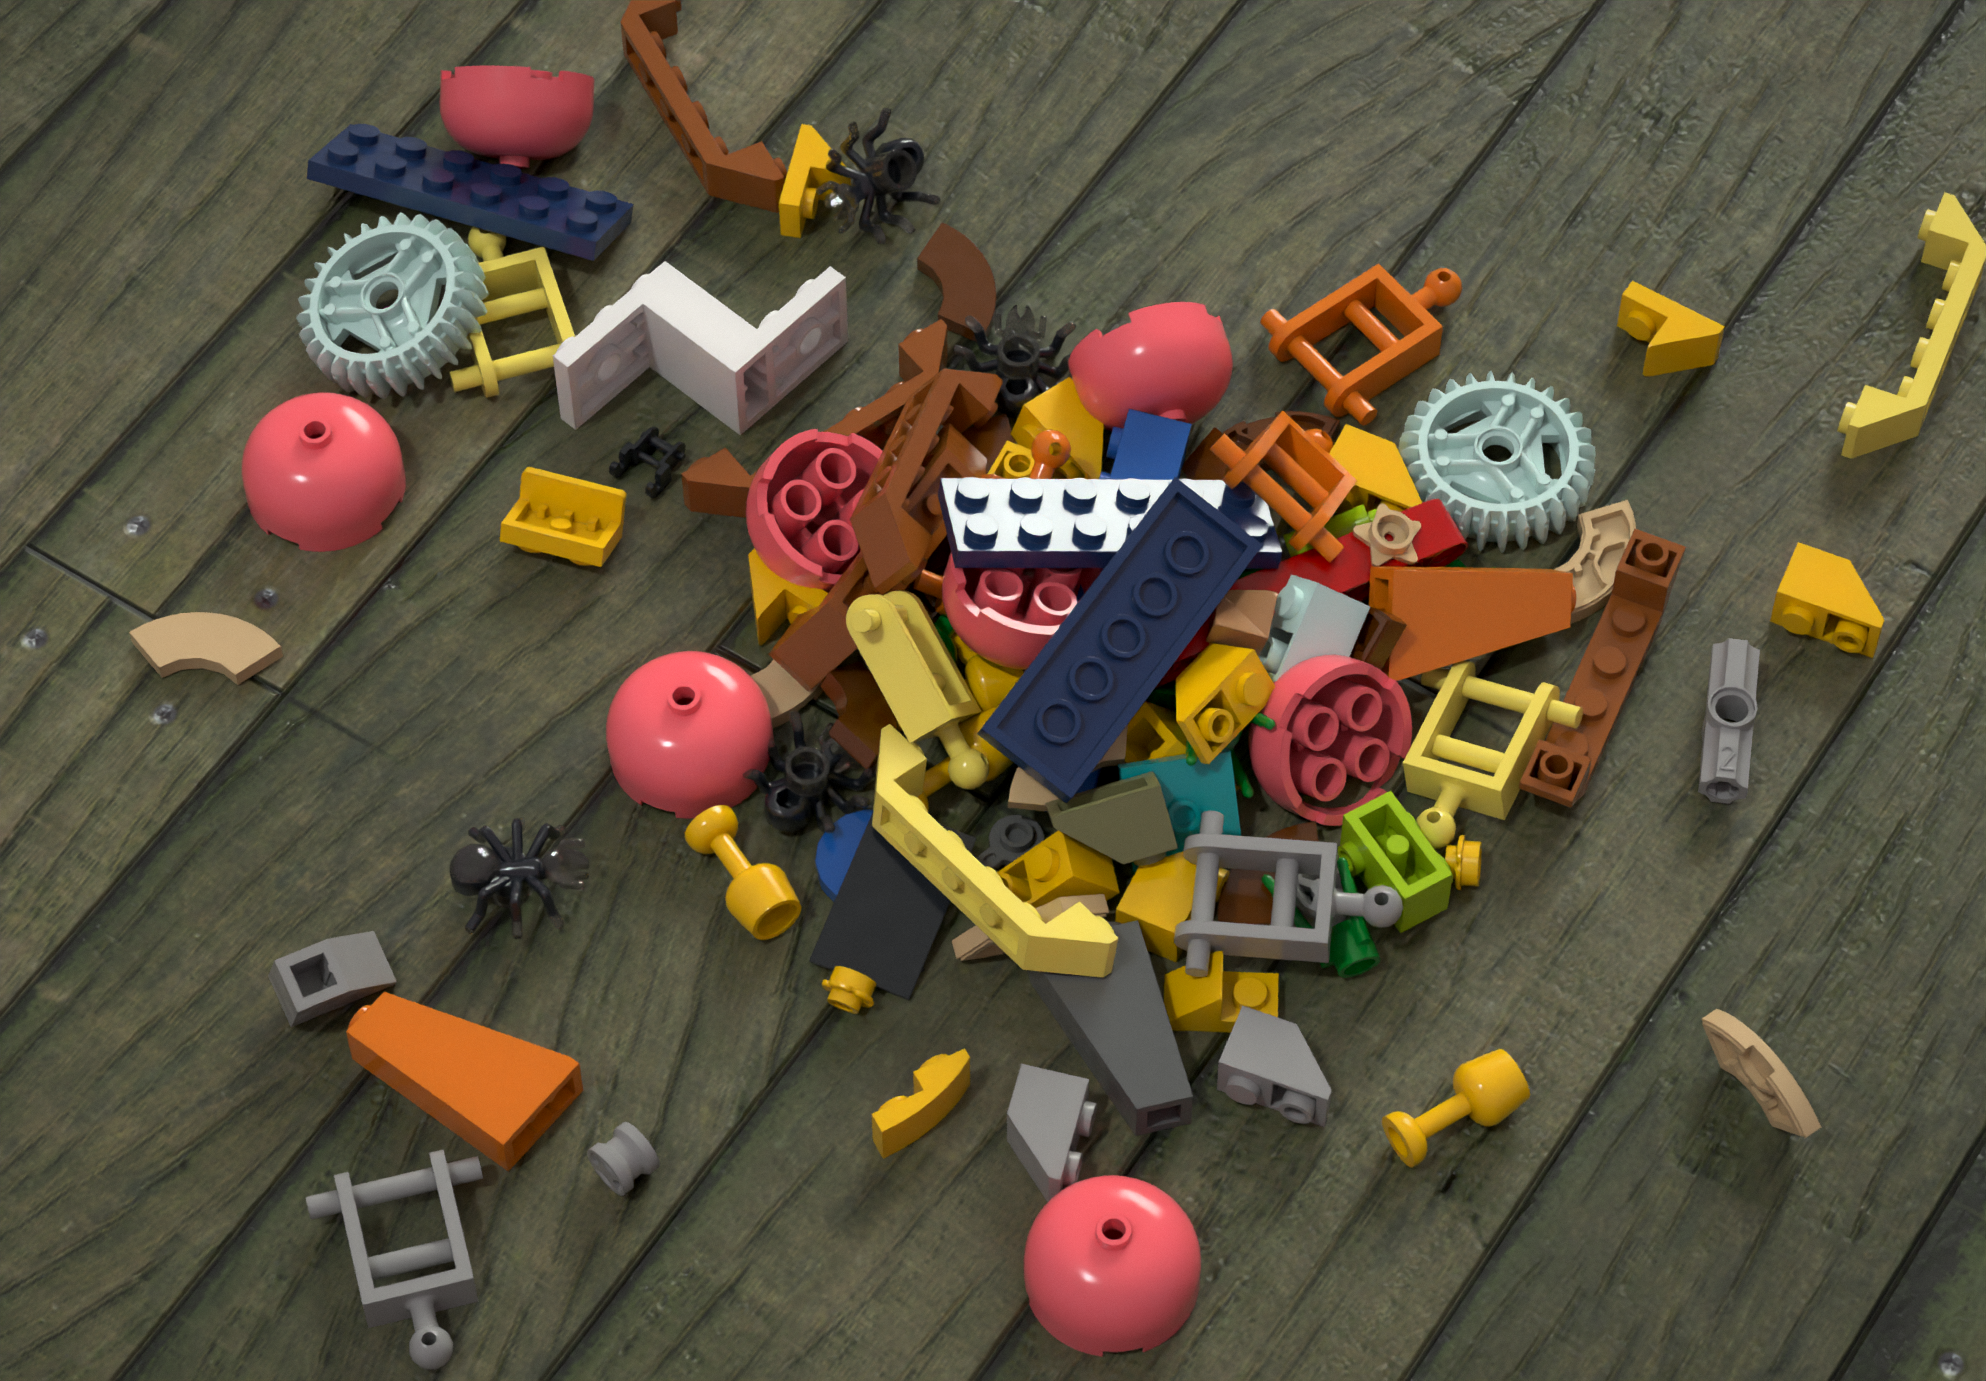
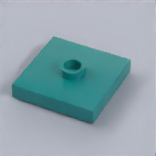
M1228 747L1224 748L1210 764L1201 763L1197 757L1196 764L1189 766L1186 763L1185 754L1118 764L1119 781L1147 772H1154L1162 789L1178 846L1177 849L1167 851L1166 856L1183 852L1185 839L1191 835L1200 834L1201 816L1205 811H1217L1224 815L1222 835L1241 836L1232 757ZM1130 862L1131 873L1134 876L1139 866L1134 865V862Z

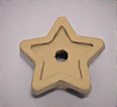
M1381 503L1378 505L1373 522L1357 525L1353 528V535L1370 547L1372 566H1381L1391 559L1413 565L1418 560L1412 540L1420 530L1421 523L1410 520L1399 511L1390 510L1385 504ZM1384 535H1392L1393 541H1387Z

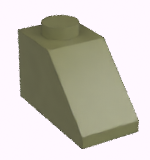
M1153 771L1077 793L1067 803L1061 799L1045 803L1048 815L1055 829L1122 864L1134 862V865L1137 866L1153 864L1164 859L1167 851L1178 848L1162 789Z

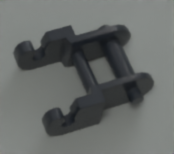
M655 426L650 427L646 432H642L640 439L635 444L628 441L619 451V463L613 461L609 467L610 475L616 478L623 475L631 464L637 465L640 460L658 469L655 472V484L649 482L645 488V494L653 499L672 481L671 471L679 461H683L686 457L684 454L686 450L685 443L679 441L674 446L658 437L659 429ZM654 447L666 455L661 461H658L648 455L647 452Z

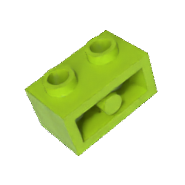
M1392 791L1343 815L1340 846H1338L1339 858L1347 859L1351 876L1358 875L1368 890L1374 886L1384 885L1397 891L1402 899L1403 910L1400 918L1394 925L1400 933L1448 909L1451 883H1453L1451 869L1446 860L1435 851L1421 832L1414 817L1409 812H1406Z

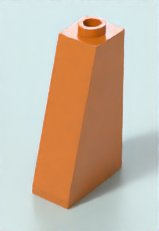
M1371 566L1369 606L1391 613L1407 624L1381 671L1389 678L1399 681L1570 628L1571 613L1576 606V590L1572 584L1573 573L1552 569Z
M383 992L371 1006L365 1005L360 1008L351 1019L346 1031L351 1056L355 1062L508 1172L583 1091L580 1065L573 1058L387 992Z

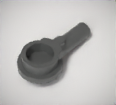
M1022 815L1006 816L998 820L991 828L989 848L975 858L984 866L991 867L995 871L1002 869L1044 840L1043 830L1030 817Z

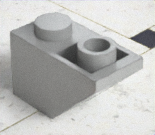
M374 931L329 938L276 959L268 975L291 1027L397 983Z
M1242 1006L1218 1062L1216 1089L1225 1092L1236 1102L1247 1105L1257 1103L1280 1111L1285 1118L1301 1124L1311 1122L1325 1127L1329 1118L1332 1090L1298 1025Z
M1021 1064L1007 1111V1141L1046 1201L1049 1202L1056 1194L1065 1189V1186L1078 1182L1083 1153L1075 1151L1080 1135L1090 1137L1097 1103L1088 1101L1089 1079Z

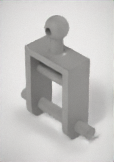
M1217 811L1203 812L1200 834H1194L1185 839L1183 856L1187 861L1196 864L1191 920L1183 921L1176 925L1174 943L1179 948L1187 951L1185 973L1190 976H1207L1210 954L1216 951H1223V955L1329 963L1334 916L1364 917L1366 922L1378 928H1385L1395 924L1401 916L1403 910L1402 899L1397 891L1391 887L1384 885L1374 886L1365 894L1339 892L1336 890L1338 869L1337 843L1222 835L1224 815ZM1219 868L1276 872L1271 925L1213 921ZM1298 874L1320 875L1315 929L1293 927Z
M443 1149L429 1152L432 1165L430 1168L354 1186L351 1184L349 1172L334 1175L337 1190L306 1197L311 1220L338 1213L343 1214L368 1328L412 1318L415 1333L409 1343V1354L415 1364L426 1370H436L443 1367L450 1360L453 1352V1341L450 1335L438 1326L435 1312L478 1302L474 1277L452 1186L483 1179L478 1156L446 1163ZM434 1190L438 1191L448 1234L447 1239L368 1257L357 1209ZM452 1261L455 1264L456 1269L378 1288L374 1287L373 1280Z

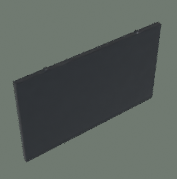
M872 813L809 962L831 971L834 970L835 966L858 971L874 980L877 984L875 988L910 1000L921 972L925 971L923 966L951 901L872 827ZM941 825L947 831L950 830L956 833L963 841L966 849L972 853L977 838Z

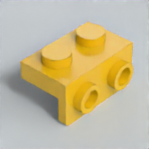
M527 467L521 474L519 499L501 522L500 542L516 545L523 551L530 553L543 552L567 558L577 565L602 567L622 538L626 492L621 489Z

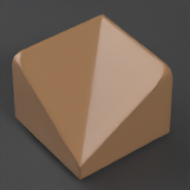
M1229 590L1212 612L1206 642L1254 649L1259 656L1269 637L1278 593L1268 590Z

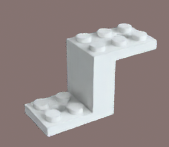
M664 261L650 274H644L639 277L631 290L616 303L601 309L594 321L577 336L567 338L559 346L553 355L560 417L572 428L578 429L650 367L737 434L741 435L848 342L846 277L830 266L815 280H807L799 288L793 299L779 311L774 310L762 320L759 328L756 329Z

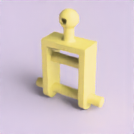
M472 227L468 235V245L475 255L483 258L484 262L478 264L486 276L483 283L489 293L485 299L481 300L485 304L488 313L475 318L479 325L546 308L558 343L492 361L482 331L480 333H469L466 338L471 343L472 349L470 353L474 366L449 372L454 392L481 386L487 398L499 395L497 381L554 367L553 355L567 338L575 337L545 247L503 256L502 251L506 245L505 235Z
M905 590L892 591L883 596L870 594L857 598L847 611L846 624L848 631L909 743L939 737L951 759L948 764V773L954 784L962 789L969 790L980 787L989 775L988 760L981 752L970 749L958 724L982 711L921 600L913 593Z
M1467 660L1454 663L1450 670L1438 668L1422 673L1421 684L1438 689L1439 692L1403 761L1407 792L1437 800L1433 808L1424 810L1416 819L1421 832L1434 849L1443 848L1454 839L1456 824L1453 817L1458 807L1505 820L1520 791V780L1539 739L1545 740L1553 722L1575 729L1578 728L1582 719L1583 708L1559 701V687L1545 682L1541 683L1535 694L1476 678L1475 664ZM1469 698L1524 714L1505 753L1450 737ZM1439 757L1495 774L1492 777L1438 761Z

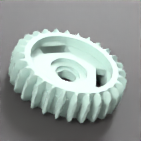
M400 213L393 225L386 217L381 216L378 227L371 230L367 224L362 223L361 234L357 237L352 238L344 233L346 244L339 250L328 247L331 258L326 264L314 263L315 269L319 272L318 277L304 280L305 286L311 294L300 296L298 299L304 310L296 317L299 325L303 328L299 336L307 347L306 351L311 360L333 383H338L348 393L355 390L364 398L369 397L374 391L377 396L385 399L391 387L400 396L404 397L408 384L415 383L419 389L423 390L425 377L433 374L435 377L442 379L440 368L447 362L458 365L455 353L460 348L472 349L471 343L466 337L469 333H480L482 331L475 318L488 313L485 304L481 301L489 295L483 283L486 276L478 264L479 261L474 252L452 228L447 229L437 219L429 222L421 214L416 215L411 222L406 215ZM446 285L444 297L437 310L441 287ZM393 289L399 291L396 301L391 306L385 309L376 308V302L384 292ZM351 335L379 353H354L342 349L341 345Z
M1490 371L1487 374L1486 381L1477 382L1474 376L1469 373L1466 377L1465 386L1461 387L1453 379H1449L1445 393L1432 388L1428 402L1418 401L1414 415L1407 417L1404 432L1399 442L1398 451L1422 503L1431 499H1440L1464 538L1477 539L1479 551L1484 548L1487 541L1497 542L1501 553L1505 551L1507 541H1516L1524 551L1530 536H1533L1539 543L1544 544L1548 536V529L1556 534H1561L1565 528V522H1574L1579 514V508L1585 506L1594 479L1595 446L1591 445V429L1582 427V413H1569V398L1554 402V389L1552 386L1543 392L1535 390L1534 378H1531L1526 385L1515 383L1513 372L1509 374L1506 381H1495L1494 375ZM1480 420L1457 433H1447L1459 425ZM1542 443H1549L1560 459L1562 475L1559 479H1550V476L1545 474ZM1491 445H1501L1506 447L1512 456L1506 461L1496 462L1488 459L1483 454V450Z

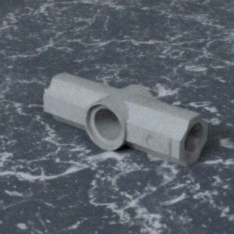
M1728 638L1725 642L1713 644L1711 649L1706 711L1701 730L1703 743L1698 792L1706 795L1711 802L1730 804L1734 800L1745 799L1748 792L1753 726L1758 710L1756 691L1760 650L1751 646L1748 640ZM1723 719H1731V720H1734L1735 722L1730 723V722L1724 721Z

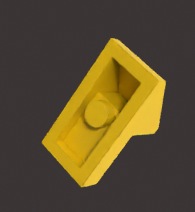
M801 124L779 200L780 232L783 236L801 238L806 218H815L819 200L851 204L852 193L846 192L850 189L851 178L832 173L825 168L827 161L835 153L812 125Z
M1634 281L1629 284L1622 294L1617 327L1627 331L1632 337L1649 342L1642 373L1643 376H1655L1710 366L1719 357L1725 326Z
M754 548L748 554L758 645L761 646L786 619L792 624L799 614L818 607L828 593L823 589L796 585L779 577L763 563Z
M1216 951L1210 954L1207 976L1194 977L1186 974V965L1164 975L1163 1002L1172 1030L1231 1033L1242 1006L1278 1017L1279 973L1223 971V951Z

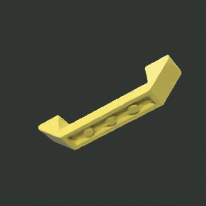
M1944 192L1937 212L1927 209L1918 234V239L1926 241L1921 262L1947 270L1942 290L1949 293L1946 301L1936 298L1926 325V328L1933 330L1930 339L1920 337L1910 365V367L1917 369L1915 377L1913 379L1904 376L1897 395L1865 385L1857 404L1847 402L1837 431L1846 434L1841 456L1852 459L1919 435L1981 281L1986 262V244L1955 195Z
M891 724L882 728L877 761L872 827L1023 970L1102 978L1110 974L1113 969L1118 937L1115 935L1110 924L1102 917L1095 916L1080 901L1045 924L1038 911L1031 904L1022 902L1004 885L1001 877L994 869L984 866L966 849L963 841L956 833L944 829L928 813L925 805L917 798L923 792L927 758L916 742L909 743L908 739L900 734Z

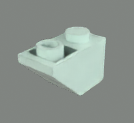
M1291 574L1287 585L1277 596L1269 637L1258 656L1273 682L1277 681L1296 664L1316 656L1343 655L1349 657L1370 606L1322 584Z

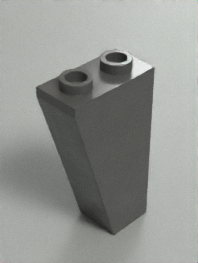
M1138 920L1123 924L1108 922L1118 937L1112 972L1104 978L1027 970L1030 983L1135 1136L1191 1124L1192 1091Z

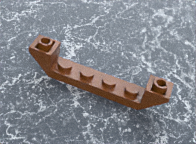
M631 0L620 22L624 56L708 195L778 213L779 200L787 176V170L779 157L773 159L762 141L729 154L723 139L720 136L714 138L710 133L708 118L699 101L692 102L687 95L686 81L679 67H670L666 60V51L662 40L678 34L676 13L682 10L681 1Z
M940 319L925 329H917L911 332L903 342L898 344L899 376L904 381L893 385L885 395L867 406L851 410L842 421L823 432L837 433L845 436L855 433L882 450L896 425L909 395L941 370L946 369L948 341L947 325L944 321ZM726 448L710 457H702L696 460L688 470L681 473L684 505L692 512L746 518L748 491L756 472L749 475Z
M943 369L909 395L850 518L873 586L880 594H885L899 582H902L904 585L910 584L925 568L927 560L923 557L933 536L905 511L910 504L907 493L918 482L925 471L921 464L923 459L934 449L939 441V436L936 435L939 426H944L950 422L962 433L971 425H974L976 428L983 426L993 416L998 408L995 399L1003 383V380L997 374Z
M950 422L945 424L937 434L939 436L937 445L922 461L921 465L925 468L922 477L907 493L910 504L905 511L933 536L923 557L926 560L929 559L947 535L938 499L940 479L981 478L986 473L987 459ZM861 551L820 605L799 614L769 652V655L806 691L813 689L830 671L832 672L857 649L846 624L847 611L853 601L864 595H882L873 586ZM899 582L886 593L905 590L908 585Z
M1634 529L1617 566L1612 594L1563 700L1565 703L1583 708L1581 722L1576 729L1553 722L1546 740L1539 739L1520 780L1519 789L1568 807H1572L1586 793L1661 624L1686 546Z

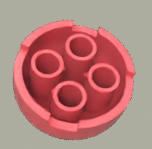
M460 66L455 67V75L451 73L452 71L441 70L440 114L449 135L464 149L480 156L499 159V164H510L519 169H529L530 160L559 157L575 148L582 141L591 125L595 79L589 75L563 70L559 71V77H552L551 72L531 70V67Z
M1194 302L1163 303L1129 312L1130 323L1124 324L1105 335H1102L1101 331L1095 329L1078 343L1069 357L1068 367L1081 403L1095 419L1104 424V429L1112 432L1114 426L1124 428L1129 409L1189 424L1197 422L1206 416L1224 396L1231 379L1233 367L1231 348L1220 316L1214 317L1209 315L1204 304Z
M321 392L305 394L285 401L260 420L250 434L243 453L242 480L248 507L254 520L266 534L270 535L272 532L283 539L298 543L300 550L312 552L336 551L368 540L382 530L381 523L394 510L398 501L402 503L405 494L406 475L401 448L395 433L387 421L375 409L350 396Z
M817 428L792 436L782 443L761 465L748 491L746 524L756 553L772 572L796 585L823 589L827 593L830 592L861 551L850 518L883 452L879 447L855 433L845 436L831 432H818Z
M950 553L942 582L943 604L954 631L974 652L995 664L1012 669L1026 670L1077 604L1080 584L1085 594L1104 568H955L952 553Z
M699 651L666 654L645 663L635 670L623 682L615 694L606 722V741L611 767L616 780L624 792L642 806L644 802L658 809L675 812L676 818L691 819L717 805H727L732 808L741 803L757 789V785L752 779L744 777L754 770H759L762 773L765 771L770 760L768 755L770 745H774L769 706L754 679L735 663L718 655Z
M1322 655L1307 659L1290 668L1277 681L1273 682L1275 688L1266 706L1259 713L1273 719L1276 724L1275 727L1268 730L1250 723L1248 747L1254 774L1267 795L1287 811L1322 825L1341 826L1344 814L1387 793V791L1379 787L1392 778L1400 758L1405 759L1411 747L1412 718L1404 691L1396 680L1389 678L1377 667L1343 655ZM1346 774L1365 782H1373L1371 789L1361 800L1338 808L1312 806L1302 801L1303 799L1298 794L1300 792L1327 802L1335 799L1342 792L1346 783Z
M1117 1175L1098 1176L1081 1180L1056 1194L1038 1213L1030 1228L1024 1251V1282L1029 1297V1305L1038 1321L1052 1336L1077 1351L1103 1357V1352H1124L1139 1348L1146 1352L1167 1341L1183 1326L1189 1318L1198 1297L1201 1253L1194 1227L1180 1205L1167 1193L1150 1183L1132 1177Z

